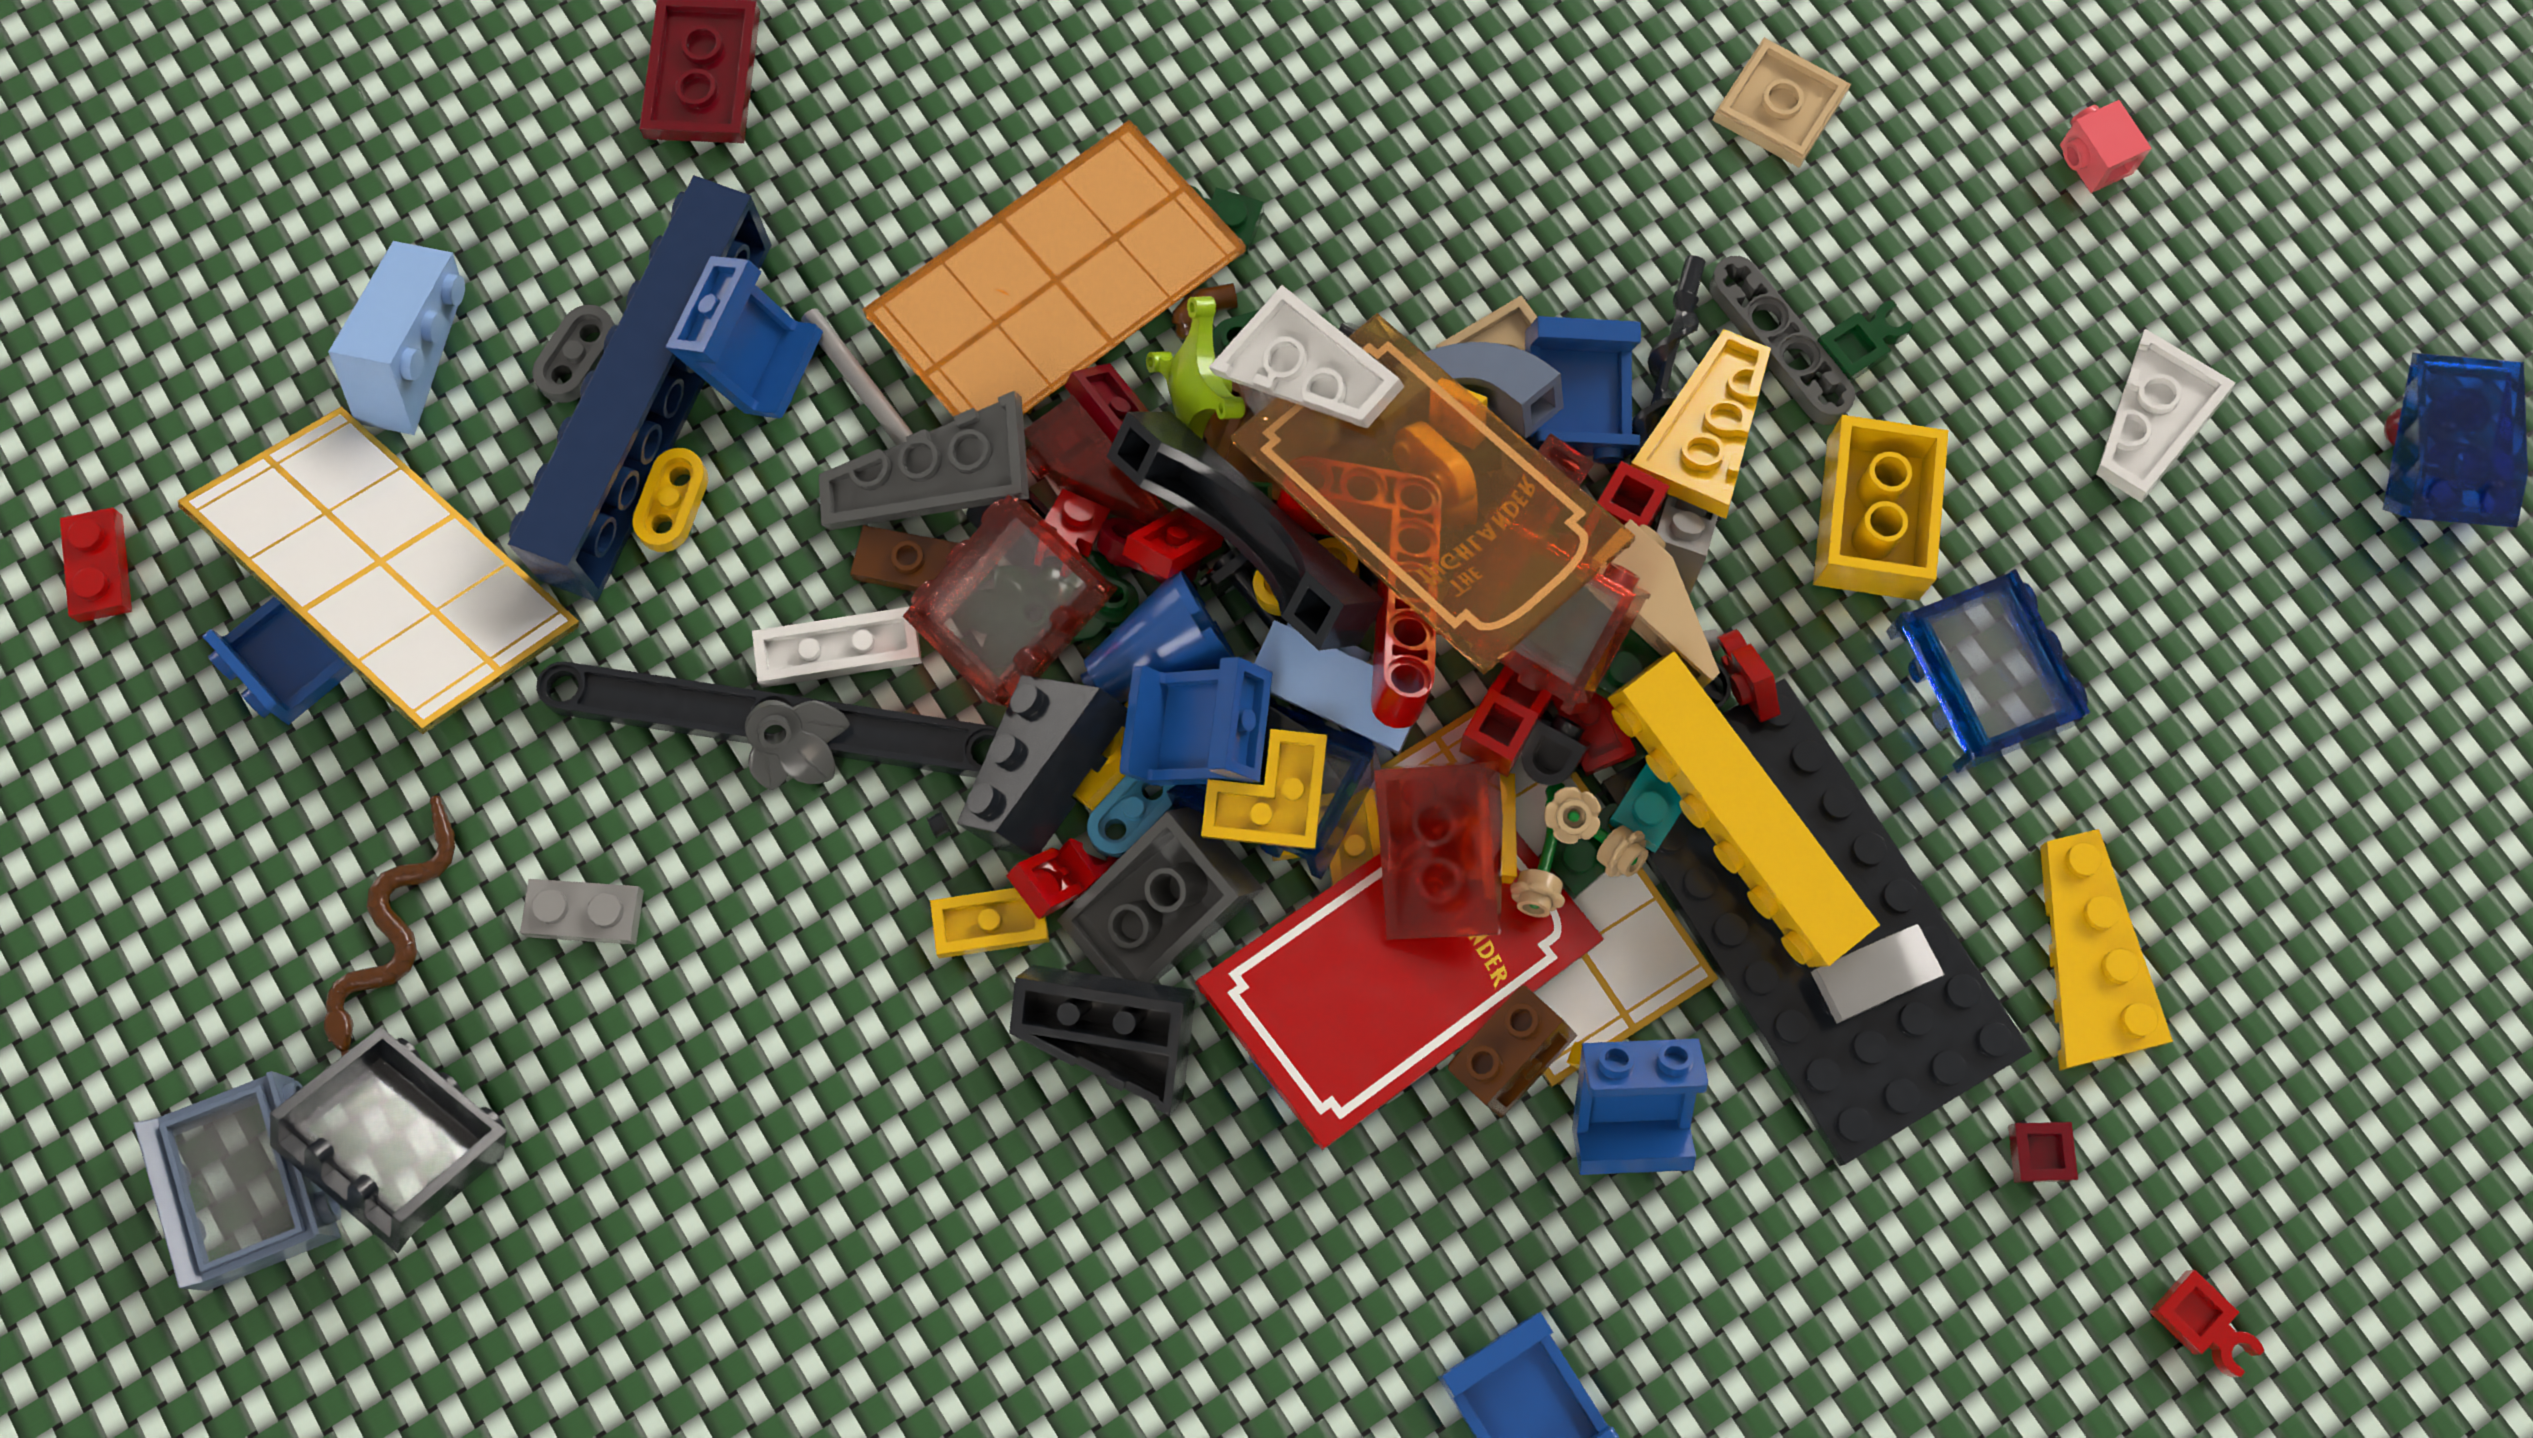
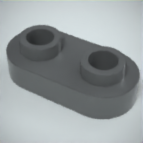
M582 305L571 310L536 359L532 371L533 379L543 395L549 400L567 403L581 397L580 391L583 380L590 371H595L604 353L603 347L606 335L610 328L615 325L610 315L603 308L595 305ZM600 333L595 341L585 342L589 334ZM572 374L568 382L557 384L558 379L562 375Z

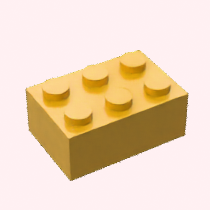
M1848 415L1840 417L1827 439L1813 585L1916 601L1921 599L1937 578L1949 430Z

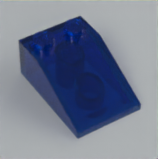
M2412 352L2382 510L2410 519L2517 528L2528 477L2524 362Z

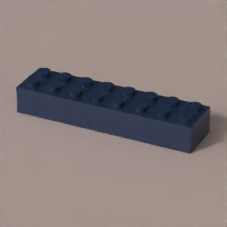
M693 175L686 191L680 192L675 198L671 212L672 219L663 236L659 235L654 240L649 253V264L641 280H636L630 287L626 301L627 308L619 324L612 326L608 331L604 341V353L595 371H590L584 378L580 391L581 399L572 417H567L562 422L557 435L558 445L549 462L543 464L537 471L533 483L534 492L525 510L518 512L514 517L509 530L510 540L508 545L539 581L595 602L598 601L633 530V515L654 461L660 454L673 448L705 383L703 378L666 348L710 256L747 259L760 270L772 246L751 195Z

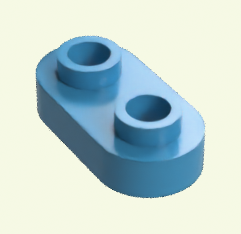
M1125 776L1089 816L1087 832L1094 849L1105 857L1120 858L1167 811L1173 810L1176 807L1180 797V786H1160L1163 789L1161 797L1156 800H1149L1143 796V791L1151 784ZM1113 824H1121L1126 828V833L1121 839L1112 840L1106 836L1108 827Z

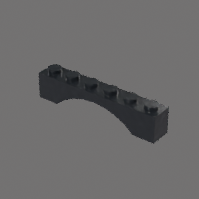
M1127 412L1106 456L1137 486L1190 513L1234 545L1257 568L1269 584L1278 601L1281 617L1318 651L1361 644L1385 601L1381 596L1172 412Z

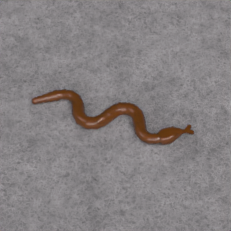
M435 795L430 798L431 813L433 814L432 821L434 823L433 830L435 832L434 838L438 844L436 854L427 862L399 865L381 873L368 891L367 911L375 926L394 945L395 953L392 960L385 965L360 969L345 974L336 980L335 983L333 982V986L327 994L325 1003L327 1014L324 1019V1030L328 1041L332 1042L341 1051V1056L349 1051L354 1027L351 1015L344 1010V1002L347 996L354 991L376 989L395 984L411 971L415 961L417 947L414 933L391 909L389 899L396 888L421 884L440 877L452 863L455 850V834L451 828V823L448 820V815L445 812L440 796Z

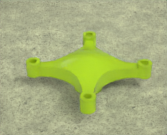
M1212 296L1189 298L1187 311L1189 317L1192 318L1191 328L1186 340L1174 357L1169 351L1149 352L1146 357L1148 371L1150 373L1160 372L1165 377L1176 417L1201 439L1209 419L1215 412L1219 419L1242 418L1245 413L1243 398L1235 397L1231 394L1232 381L1216 376L1209 368L1215 361L1213 319L1216 312V303Z

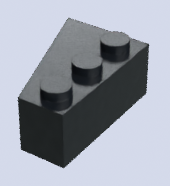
M1032 965L1015 977L1009 1034L1071 1066L1077 1064L1107 1080L1106 1084L1120 1091L1126 1089L1155 1104V1109L1171 1116L1182 1102L1184 1096L1196 990Z

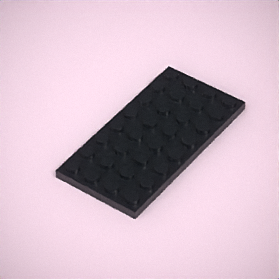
M1784 678L1775 683L1781 715L1760 722L1748 704L1743 706L1738 704L1722 713V715L1880 924V926L1841 957L1918 924L1945 975L1892 998L1877 1007L1836 1023L1811 974L1813 970L1819 967H1808L1806 963L1804 965L1800 964L1787 952L1781 941V938L1785 935L1772 918L1767 919L1754 908L1747 895L1750 888L1738 872L1734 874L1721 864L1713 850V847L1717 844L1704 827H1696L1682 811L1655 853L1645 847L1648 850L1646 861L1838 1165L1843 1166L2029 1054L2032 1050ZM1645 757L1601 783L1600 788L1610 804L1616 803L1617 806L1620 805L1647 763Z

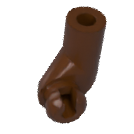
M1234 283L1191 291L1172 312L1171 323L1176 324V336L1181 340H1186L1189 334L1192 318L1188 315L1187 303L1190 297L1212 296L1216 303V312L1238 308Z

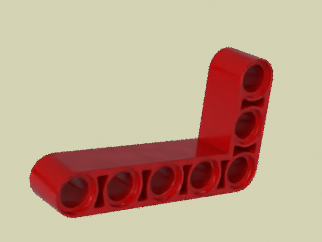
M1301 458L1293 461L1288 466L1371 543L1380 544V551L1438 603V583L1436 581L1433 582L1437 587L1432 589L1430 585H1423L1426 582L1418 574H1415L1421 570L1426 577L1432 580L1433 578L1422 570L1428 567L1439 578V572L1430 566L1435 563L1439 568L1442 499L1439 490L1434 484L1419 477L1313 458ZM1285 475L1276 504L1307 532L1356 540ZM1379 561L1377 594L1385 601L1376 615L1371 707L1376 718L1384 725L1392 728H1407L1419 719L1433 687L1435 678L1437 614Z

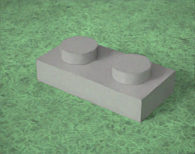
M528 879L520 933L530 938L636 945L644 890L639 886Z

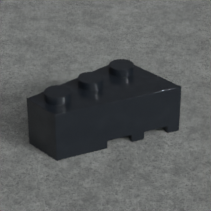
M1021 675L957 824L998 850L1028 857L1039 854L1077 803L1071 796L1091 769L1098 773L1108 760L1102 753L1121 727L1125 728L1128 708L1099 687Z

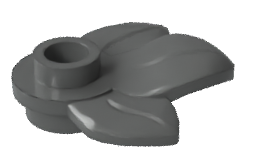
M768 700L758 704L749 713L745 721L746 737L752 746L748 765L753 778L769 790L778 788L787 779L788 775L798 782L810 785L832 780L835 774V762L827 743L849 727V720L838 709L815 700L807 701L794 707L777 700ZM771 725L783 727V730L776 734L764 733Z

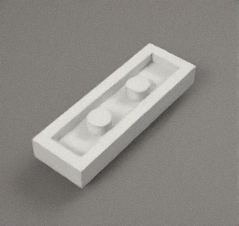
M913 606L752 631L757 682L761 688L922 663L916 613Z

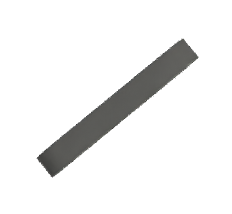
M1729 256L1722 259L1717 264L1709 283L1710 294L1714 301L1745 338L1771 348L1767 366L1807 416L1814 422L1822 425L1836 424L1842 415L1848 414L1854 403L1855 389L1851 381L1752 261L1742 256ZM1727 276L1732 280L1741 277L1744 280L1742 288L1736 284L1727 287L1724 284ZM1746 297L1747 300L1750 302L1747 304L1745 308H1743L1742 304ZM1759 310L1772 312L1779 321V327L1773 331L1761 330L1755 326L1752 315ZM1790 349L1802 350L1809 356L1811 366L1805 370L1792 369L1786 364L1784 353ZM1817 372L1822 374L1818 382L1814 379L1809 386L1805 385L1810 382ZM1824 393L1828 396L1835 393L1838 395L1839 400L1836 405L1832 402L1823 405L1819 401L1821 394Z

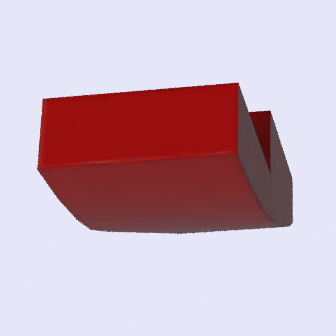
M1070 838L1059 850L1052 847L1017 863L1006 877L1039 920L1082 896L1119 858L1108 857L1106 860L1097 858L1085 852L1082 842Z

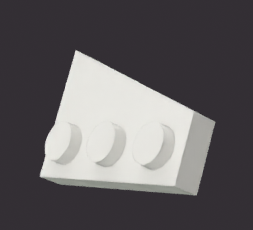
M1283 285L1280 286L1209 366L1216 376L1364 428H1368L1404 388L1403 383L1396 375Z
M2144 329L2096 475L2142 503L2229 396L2236 382Z

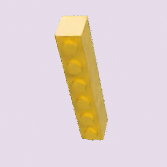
M1675 651L1657 659L1607 698L1615 708L1612 710V716L1619 728L1629 737L1636 736L1648 752L1645 758L1652 772L1661 781L1672 784L1682 798L1679 804L1685 816L1696 827L1705 828L1717 844L1713 847V850L1718 860L1730 872L1734 874L1738 872L1750 888L1747 895L1751 904L1763 917L1774 920L1785 935L1781 938L1783 946L1798 963L1803 965L1806 963L1808 967L1830 966L1880 926Z

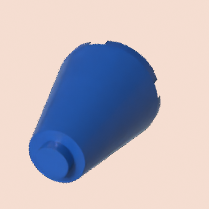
M1180 571L1166 579L1084 659L1087 671L1082 673L1080 677L1084 685L1099 687L1117 701L1123 703L1128 701L1132 671L1135 666H1147L1163 673L1219 669L1221 658L1235 657L1218 623L1216 620L1213 621L1206 610V604L1186 574Z

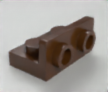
M1522 985L1448 1064V1070L1500 1118H1503L1578 1035L1527 986Z

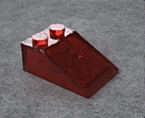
M1499 760L1393 766L1374 770L1387 940L1501 934L1503 812Z

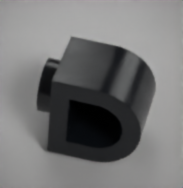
M1556 714L1552 722L1544 717L1539 719L1522 750V765L1527 775L1542 785H1556L1571 777L1579 768L1591 746V743L1581 738L1585 729L1572 720Z

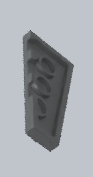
M1014 390L998 397L999 402L979 411L972 408L953 416L955 421L930 432L923 429L907 436V441L885 451L881 449L874 450L819 474L821 525L829 530H836L1029 499L1022 397Z

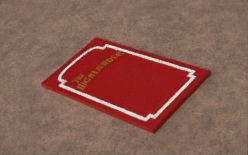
M1455 800L1198 978L1195 984L1198 986L1200 993L1204 994L1311 1135L1314 1143L1323 1151L1469 1042L1520 986L1525 985L1533 993L1600 944L1604 938L1563 887L1561 895L1565 899L1564 905L1561 908H1556L1555 911H1550V915L1547 917H1534L1521 912L1517 908V902L1511 897L1510 887L1512 884L1458 879L1457 800ZM1517 831V877L1512 884L1518 881L1521 871L1537 869L1540 861Z

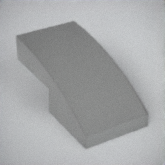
M1918 924L1837 959L1830 966L1819 967L1811 972L1836 1023L1877 1007L1892 998L1945 975Z

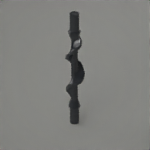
M1686 256L1677 291H1675L1673 298L1676 314L1670 334L1658 342L1649 353L1648 367L1656 387L1651 405L1638 412L1632 420V434L1640 435V447L1631 453L1630 466L1658 425L1662 408L1671 406L1678 396L1670 390L1668 385L1680 341L1697 331L1699 326V320L1694 309L1699 301L1697 293L1706 263L1699 256Z

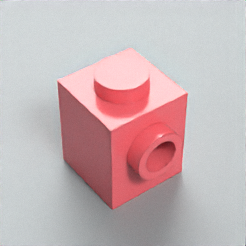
M2120 100L2100 109L2097 105H2092L2079 112L2070 121L2072 127L2060 144L2066 163L2072 170L2077 171L2090 193L2134 174L2152 149Z

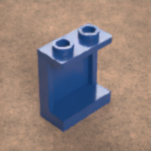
M710 256L666 348L744 414L780 419L784 416L823 331L816 324L795 321L755 284L761 271L751 261L747 259Z
M1538 316L1525 330V351L1540 358L1561 373L1564 408L1525 439V445L1531 446L1538 450L1539 453H1542L1543 460L1562 462L1572 460L1573 455L1593 456V462L1616 464L1624 461V457L1629 456L1640 447V435L1632 434V350L1641 343V322Z
M278 594L227 635L221 636L212 629L203 635V638L215 650L208 656L209 660L229 680L232 681L238 676L247 687L241 693L244 700L261 717L265 718L272 713L288 725L357 669L355 665Z
M1240 657L1221 658L1219 669L1163 673L1147 666H1135L1132 671L1128 695L1124 739L1121 747L1120 773L1153 786L1207 784L1208 779L1238 783L1260 782L1273 672Z
M1699 1038L1582 1043L1572 1124L1580 1175L1694 1170L1696 1153L1690 1128L1696 1094L1706 1092L1708 1086V1077Z
M1541 1312L1531 1315L1438 1376V1379L1475 1438H1619L1612 1426L1607 1425L1551 1337V1334L1554 1332Z

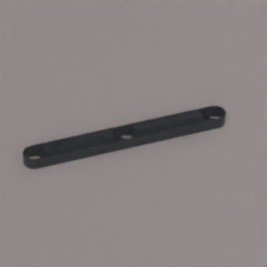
M556 662L547 666L540 673L536 685L539 698L553 712L560 715L749 743L745 733V721L749 713L758 704L768 700H777L794 707L801 703L815 700L838 709L849 720V727L827 743L832 755L835 757L977 778L982 767L973 759L974 748L985 739H994L998 728L991 725L572 662ZM563 676L575 677L578 681L576 694L566 701L558 702L553 700L551 697L553 683Z

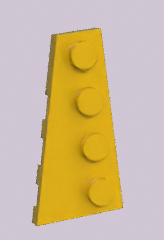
M1723 329L1638 452L1631 466L1669 485L1667 494L1726 519L1771 348Z
M2096 829L2045 842L2040 846L2045 910L2046 916L2050 917L2052 944L2049 945L2050 967H2054L2057 998L2053 1000L2055 1023H2059L2060 1029L2059 1071L2173 1042L2100 830Z

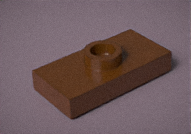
M863 525L850 574L852 579L856 581L956 599L968 548L966 544Z

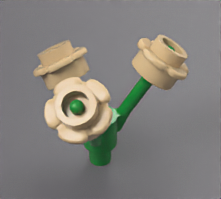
M1563 783L1549 785L1545 790L1547 797L1544 810V820L1547 825L1546 836L1538 868L1526 869L1520 872L1518 881L1510 887L1511 897L1517 902V908L1521 912L1534 917H1547L1550 915V911L1561 908L1565 902L1564 897L1561 895L1563 882L1554 874L1549 873L1558 840L1566 844H1575L1578 842V839L1588 840L1594 837L1602 843L1597 853V860L1606 867V875L1609 877H1619L1624 874L1630 877L1643 866L1648 857V850L1645 849L1644 833L1642 831L1633 832L1623 825L1609 834L1600 827L1598 814L1601 811L1599 801L1592 793L1588 791L1579 792L1578 788L1566 787Z

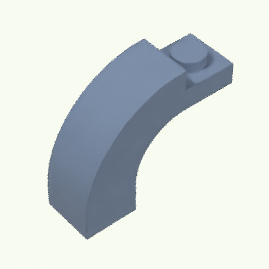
M1489 342L1457 343L1429 350L1408 360L1436 385L1441 380L1488 397L1487 414L1500 419L1525 439L1564 408L1561 373L1535 355L1512 346ZM1402 365L1395 369V373L1403 383L1404 388L1372 423L1376 445L1389 456L1393 455L1396 436L1400 431L1418 423L1429 426L1430 389Z

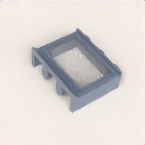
M270 1071L266 1073V1076L159 1118L133 1123L179 1288L209 1291L341 1238L336 1222L341 1219L340 1205L270 1146V1113L303 1088L294 1078ZM310 1134L316 1140L318 1139L314 1134Z

